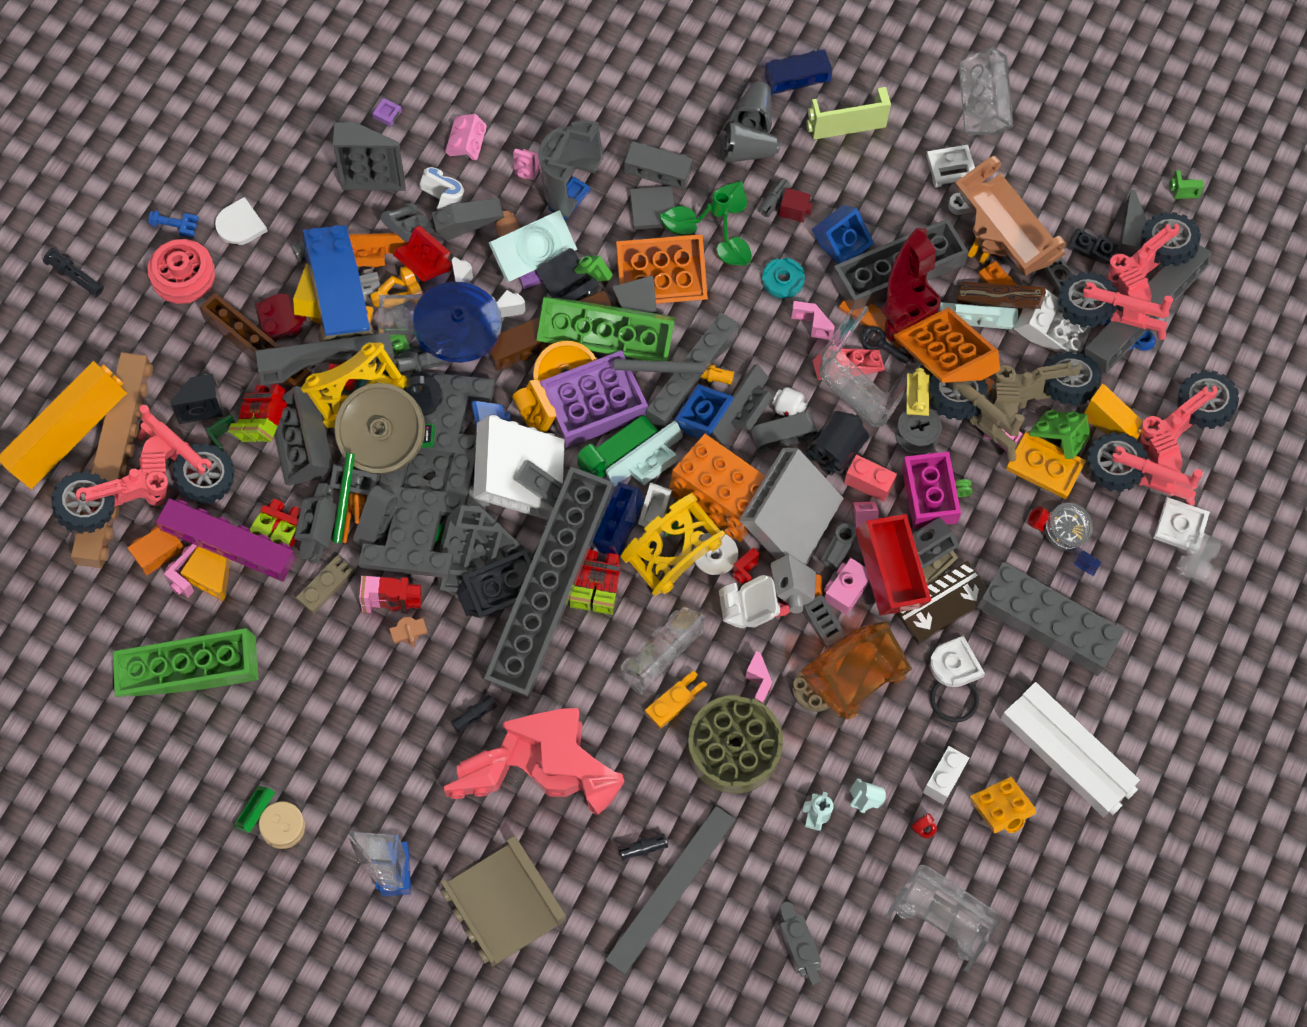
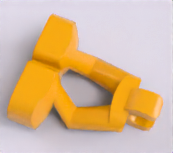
M406 266L401 267V279L391 276L377 288V292L371 294L370 297L375 307L382 305L387 307L407 299H411L417 305L426 302L414 273ZM395 283L407 288L406 292L388 295L387 293Z

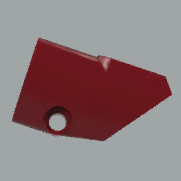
M916 228L902 246L892 267L888 282L887 302L881 309L882 314L886 317L885 336L892 341H896L894 339L896 333L940 312L941 300L939 295L927 282V273L935 268L936 250L932 242L927 238L926 228Z

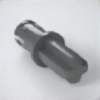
M780 179L774 189L767 193L768 197L758 208L761 215L769 217L775 207L782 203L786 188L791 187L788 180Z

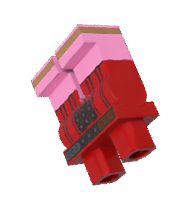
M361 576L359 599L362 613H371L372 607L388 608L394 612L401 610L403 614H408L409 608L421 609V585L409 584L408 578L402 577L400 581L395 578Z

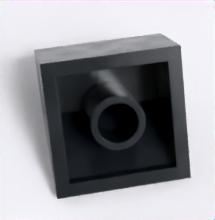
M202 373L196 377H191L171 401V406L179 424L223 417L220 392L213 374Z

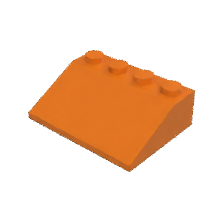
M703 234L615 242L619 285L653 276L656 304L708 299Z
M949 307L894 335V339L942 383L983 380L1000 371L998 350Z

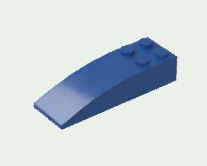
M346 225L303 230L304 253L325 336L370 331L358 268Z

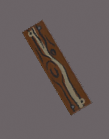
M962 282L957 302L958 304L1041 309L1046 289L1045 287Z

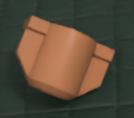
M404 617L398 622L396 627L389 628L394 644L404 642L410 644L411 648L416 647L415 642L419 636L428 633L423 618L415 620L411 617Z

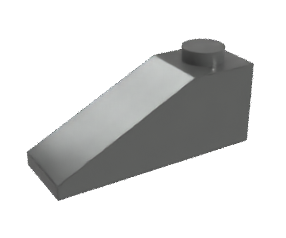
M1132 189L1126 201L1118 254H1124L1132 257L1141 249L1142 230L1147 221L1137 193Z
M499 198L453 204L432 213L436 231L446 241L504 218Z

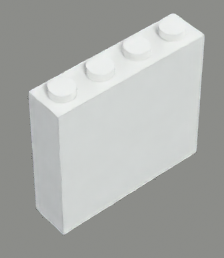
M495 415L487 416L477 423L473 498L549 520L554 507L516 482L514 478L524 460H529L563 484L564 439L558 438L552 433L537 431L533 427L521 426L514 421L502 420Z

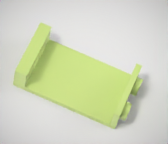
M886 87L877 89L875 104L820 113L817 100L812 99L811 108H808L809 119L806 120L808 132L812 133L813 140L885 128L891 107Z

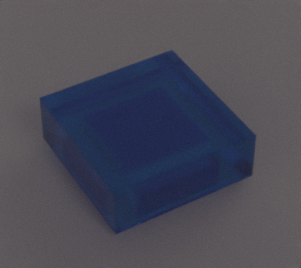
M1082 550L1074 565L1094 577L1102 562Z

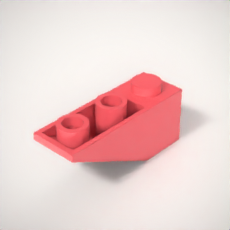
M825 348L812 360L818 380H840L885 370L879 350Z

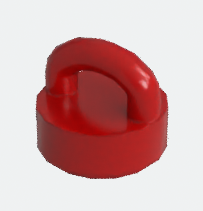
M1041 506L1036 507L1028 516V524L1032 528L1044 532V525L1049 519V512Z
M930 813L925 814L911 825L913 831L922 838L928 839L934 836L937 831V826L933 822L935 819ZM929 825L931 830L924 832L923 829Z

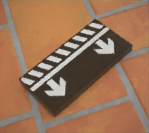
M966 561L927 585L931 602L919 609L898 612L896 614L917 644H920L978 609L977 606L985 594L987 586L971 564Z

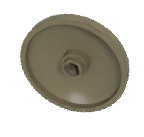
M387 383L369 384L355 390L342 403L335 421L336 442L342 455L346 458V452L355 453L354 466L370 473L387 474L405 467L418 454L425 436V420L417 401L405 390Z

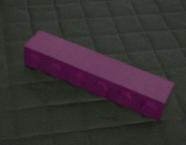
M168 499L156 521L159 529L165 533L282 582L296 559L289 545L282 542L279 544L274 543L268 536L263 534L255 535L242 525L238 527L231 525L227 519L212 517L201 508L193 509L182 500L174 501Z

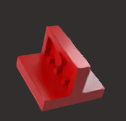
M421 226L414 228L407 245L397 248L394 252V256L423 282L447 273L453 268L452 262L448 260L451 252Z

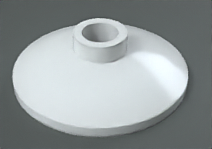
M706 533L699 540L703 542L712 536L710 533ZM725 534L721 540L722 545L714 552L710 550L695 561L697 567L710 575H721L730 571L738 559V548L733 539ZM717 554L719 555V558L713 559L711 555Z

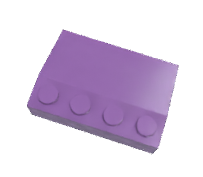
M622 350L540 381V385L545 389L550 404L555 408L557 416L554 422L561 438L564 439L566 448L626 426L639 417L646 416L648 404L632 371L614 370V359L626 360Z

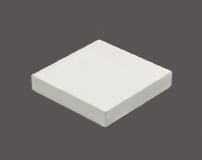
M1167 497L1153 539L1197 553L1210 512Z

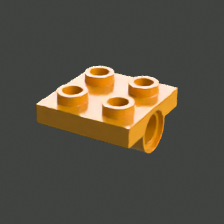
M538 379L531 380L526 388L515 392L512 398L527 427H533L537 431L547 433L557 416L555 408L550 404L545 389L541 387Z
M1012 777L970 796L971 803L994 834L1004 829L1008 833H1015L1023 827L1025 819L1036 814V808Z

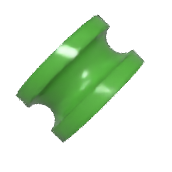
M961 479L955 481L958 497H967L973 493L972 488H970L972 485L970 480Z

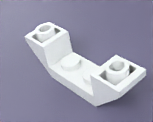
M456 257L452 259L457 296L492 319L521 315L525 312V301L519 294L506 290L498 302H496L492 296L484 295L476 286L469 283L473 279L472 267L467 261L459 260Z

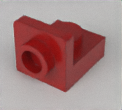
M754 547L733 564L732 575L739 584L751 581L752 577L749 573L759 564V552Z

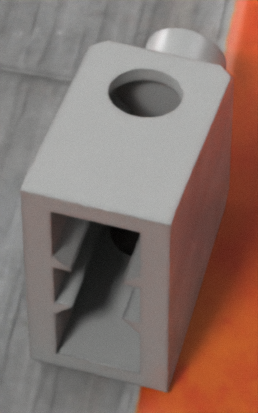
M788 554L771 563L775 591L779 598L789 604L791 613H800L803 611V605L815 599L816 572Z

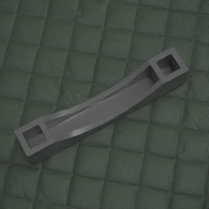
M720 312L683 362L703 363L704 374L708 367L721 354L726 352L736 339L739 323ZM674 373L646 409V417L656 428L662 430L674 421L688 395L703 374Z
M377 333L375 335L355 336L353 338L333 339L324 342L256 351L260 384L262 386L283 383L293 374L312 365L325 362H346L356 355L363 345L369 342L383 343L384 350L393 361L394 355L390 333ZM376 356L374 359H375V361H376V365H377V366H376V370H377V369L379 368V366L381 365V362H380V360L378 359V357Z

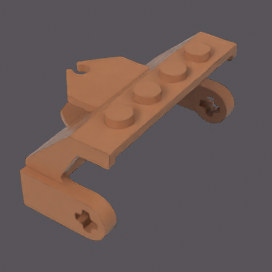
M992 156L955 182L956 188L960 196L976 214L973 232L975 237L978 238V246L982 245L984 247V253L1000 256L1008 255L1022 274L1027 276L1033 271L1050 266L1064 256L1065 251L1063 248L1066 246V242L1061 236L1053 238L1002 173L989 182H983L1001 167L1002 163L996 156Z

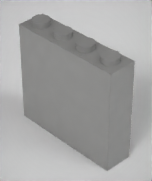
M782 448L739 521L776 560L790 554L803 564H806L844 498L798 448Z

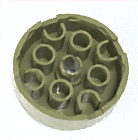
M739 695L719 697L701 708L692 721L688 737V757L694 772L711 788L730 794L750 792L765 784L778 767L783 747L782 730L772 711L758 700L739 697ZM735 740L740 742L741 745L740 747H733L729 742Z

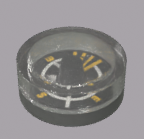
M1063 503L1049 513L1048 520L1044 525V532L1048 541L1056 548L1064 551L1079 548L1091 537L1093 531V522L1089 513L1082 506L1075 503Z

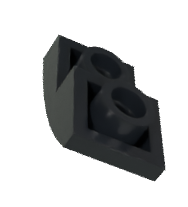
M1077 228L1067 248L1087 258L1109 264L1118 245L1101 235L1095 238Z

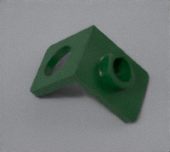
M231 414L224 419L216 420L211 427L206 429L209 440L213 445L220 447L219 450L223 451V448L216 438L227 432L231 423H235L234 417Z

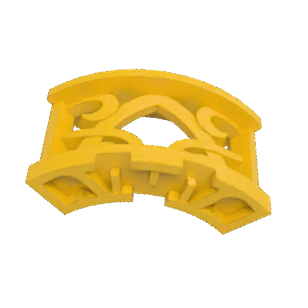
M369 342L363 345L361 350L345 363L331 370L308 376L301 390L303 393L307 392L325 418L323 420L324 425L327 428H335L337 413L342 403L349 396L341 395L348 379L369 380L366 385L387 383L404 389L407 378L405 375L400 374L384 350L383 343ZM376 356L378 357V359H379L380 362H381V365L379 366V368H378L377 370H376V366H377V365H376V361H375V359H374ZM384 369L388 372V376L382 374Z
M693 493L669 507L671 509L670 512L664 514L662 519L658 515L644 528L646 532L642 534V537L634 538L620 556L625 563L630 562L652 588L654 596L670 592L674 587L673 583L687 568L710 550L714 552L722 545L721 540L726 533L723 530L720 531L697 504L696 501L698 499ZM690 511L699 520V522L693 523ZM675 521H678V527H682L683 525L684 527L681 529L673 530L672 524ZM704 526L712 537L701 542L699 538L705 533L701 531L694 532V529ZM665 531L671 535L685 533L681 556L660 557L663 547L660 536L661 532ZM653 541L657 543L656 550L649 547ZM693 545L697 546V548H695V549L692 551ZM641 558L649 561L648 566ZM655 564H657L655 570L658 576L660 571H664L665 576L661 581L652 572V569Z

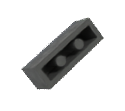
M632 141L624 163V173L685 191L692 171L693 159L684 154L678 155L663 148L657 149L645 143Z

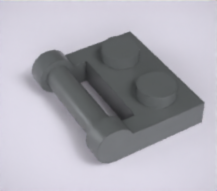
M413 202L405 204L403 208L392 212L386 211L381 214L382 222L406 243L409 242L414 228L421 226L429 234L433 233L435 225L428 217L422 215L417 210V206ZM406 215L409 217L399 222L396 220Z

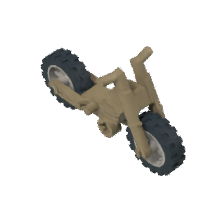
M1070 351L1065 354L1060 352L1055 357L1051 356L1048 362H1045L1044 367L1037 368L1033 372H1025L1024 374H1016L1011 366L1000 365V371L994 374V384L991 390L993 404L987 400L988 385L985 384V379L942 383L935 376L931 377L929 383V402H931V408L937 410V414L945 415L947 419L956 418V420H962L966 418L972 425L977 426L993 441L1001 444L1007 450V459L1013 462L1016 460L1015 448L1017 443L1007 436L1006 432L1010 436L1019 435V429L1024 421V416L1017 414L1018 407L1021 409L1025 408L1027 401L1033 398L1036 400L1051 398L1055 401L1059 400L1060 403L1065 405L1066 403H1070V405H1077V403L1081 405L1086 404L1088 400L1091 401L1100 388L1102 371L1098 369L1099 365L1088 356L1084 357L1083 354L1078 352L1077 354H1073Z

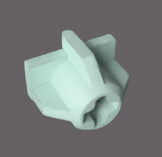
M858 778L849 790L854 798L850 806L859 809L862 813L873 807L879 808L886 799L883 787L863 782Z
M823 792L822 795L812 794L811 801L804 803L802 812L808 813L805 827L821 831L822 824L830 819L833 802L827 797V792Z

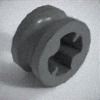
M298 241L297 245L291 244L297 261L301 262L302 258H306L302 241Z

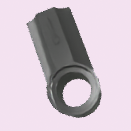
M845 523L838 526L831 543L821 559V562L832 570L839 569L848 551L854 545L856 530L851 524ZM846 533L850 535L851 538L849 540H843L842 538H840V535Z

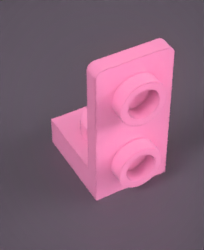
M515 149L513 152L515 174L523 179L535 180L540 169L538 154L525 149L523 151Z

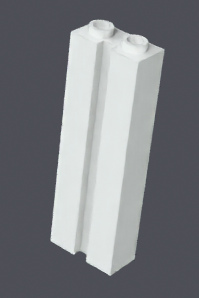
M1036 682L1002 715L1000 720L1103 818L1109 812L1114 815L1122 807L1120 801L1124 797L1130 799L1138 790L1135 786L1140 779Z

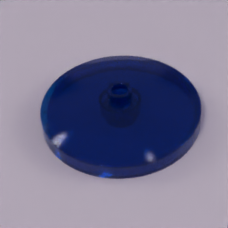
M465 282L439 284L425 292L414 309L413 329L418 342L428 353L444 361L462 363L479 359L492 350L501 333L502 317L497 303L486 291L473 284Z

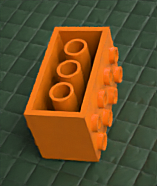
M704 434L672 470L669 489L672 490V496L676 500H680L693 493L698 499L696 501L697 504L714 524L724 530L726 535L741 542L750 531L739 519L764 480L765 475Z

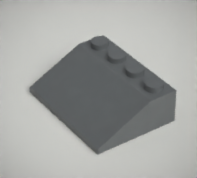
M349 121L334 123L333 147L342 190L406 191L398 141L358 123Z

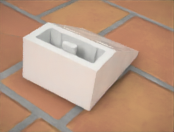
M1046 289L1041 309L1023 308L1014 328L1015 331L1029 341L1057 353L1062 352L1065 354L1068 351L1073 354L1081 353L1091 327H1080L1078 324H1071L1068 319L1065 320L1062 317L1063 314L1058 310V298Z

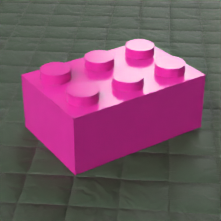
M949 452L906 456L902 464V473L913 529L923 528L939 517L947 525L957 524L961 515V509Z

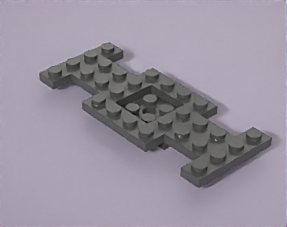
M408 371L407 379L413 376L426 375L434 378L442 389L443 400L441 405L439 404L436 408L437 410L432 414L424 416L425 424H433L435 426L434 447L420 448L418 454L409 463V466L407 464L395 472L381 474L378 486L398 498V503L394 511L386 546L363 543L358 564L360 568L449 578L454 559L453 554L432 551L440 520H443V516H449L459 504L467 505L475 471L476 435L461 433L469 401L491 403L495 381L494 379L428 372L413 374L411 371ZM428 473L435 474V477L431 480L424 479V476Z

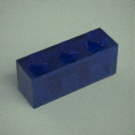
M823 49L819 51L813 50L801 55H792L789 58L771 60L765 65L764 75L771 88V95L831 81L833 69L826 50Z
M618 483L593 540L599 553L606 555L607 553L618 554L620 558L645 501L638 487Z

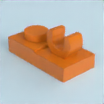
M996 261L978 273V276L984 283L1017 285Z

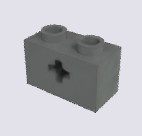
M345 462L333 465L330 487L341 489ZM353 466L350 491L369 495L370 491L379 485L381 474L366 472Z

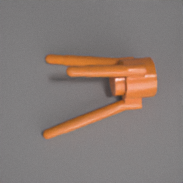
M354 492L349 495L343 543L347 542L351 514H354L355 523H359V517L367 500L365 494Z

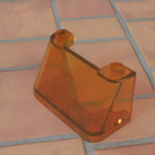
M885 621L865 625L854 630L803 667L801 673L840 718L848 720L858 715L859 712L857 710L860 709L859 703L887 682L893 681L896 684L906 678L905 674L911 671L912 667L888 623Z

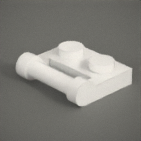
M968 145L927 151L926 157L935 188L942 187V184L954 183L975 168ZM962 168H966L967 172L945 176L940 175V172Z

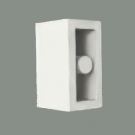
M948 746L923 793L944 805L969 757Z

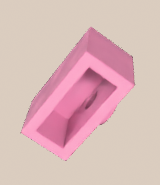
M850 558L847 564H841L836 572L838 577L834 582L830 580L824 589L827 603L845 615H848L870 583L866 567Z

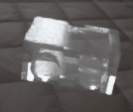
M1196 531L1193 536L1189 535L1184 546L1188 548L1185 557H1180L1176 567L1180 569L1178 575L1202 585L1206 584L1213 568L1209 563L1211 559L1217 558L1223 541Z

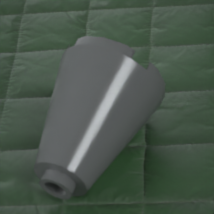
M761 81L754 82L731 113L730 120L769 133L772 126L770 86Z
M733 120L725 122L722 131H726L720 141V157L724 159L722 162L729 163L771 158L776 153H779L780 141H777L776 136Z

